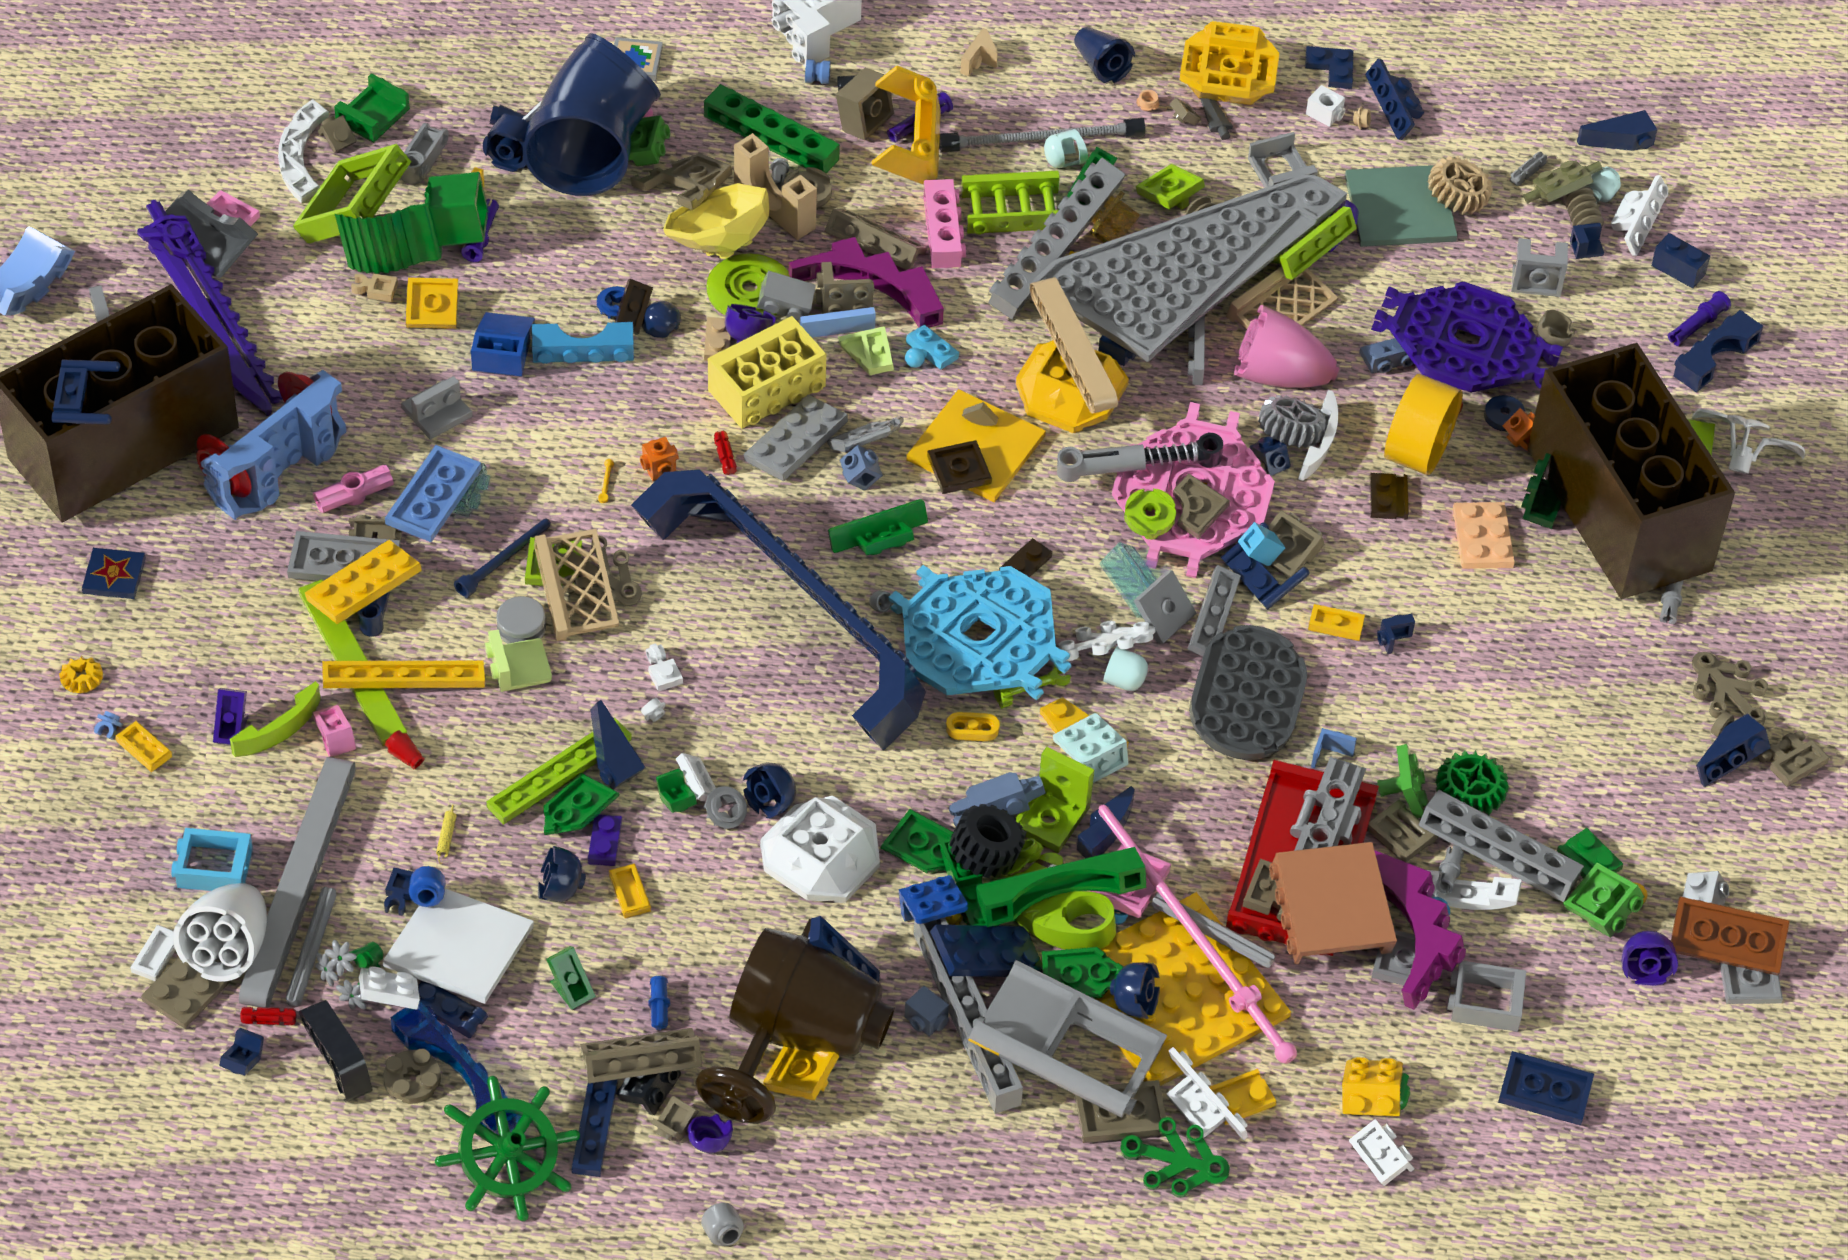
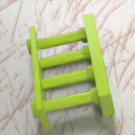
M1059 170L962 175L961 195L962 198H971L973 214L967 215V234L981 235L984 233L1043 230L1046 227L1044 223L1052 212L1056 214L1059 211L1055 209L1053 194H1057L1059 191ZM1043 194L1046 211H1031L1029 195ZM1019 195L1022 212L1007 213L1005 196ZM980 197H995L997 213L983 214Z
M1343 206L1332 216H1328L1319 223L1321 225L1309 231L1303 236L1302 240L1295 242L1288 248L1287 252L1280 254L1272 261L1273 263L1282 264L1287 279L1293 280L1357 229L1350 207Z

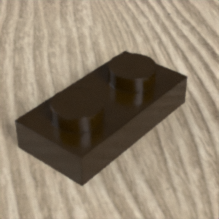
M629 279L615 322H633V334L638 335L653 287Z
M1032 538L1001 567L1012 566L1028 577H1031L1052 557V551Z

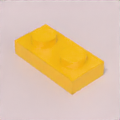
M1314 604L1308 630L1360 641L1365 615Z

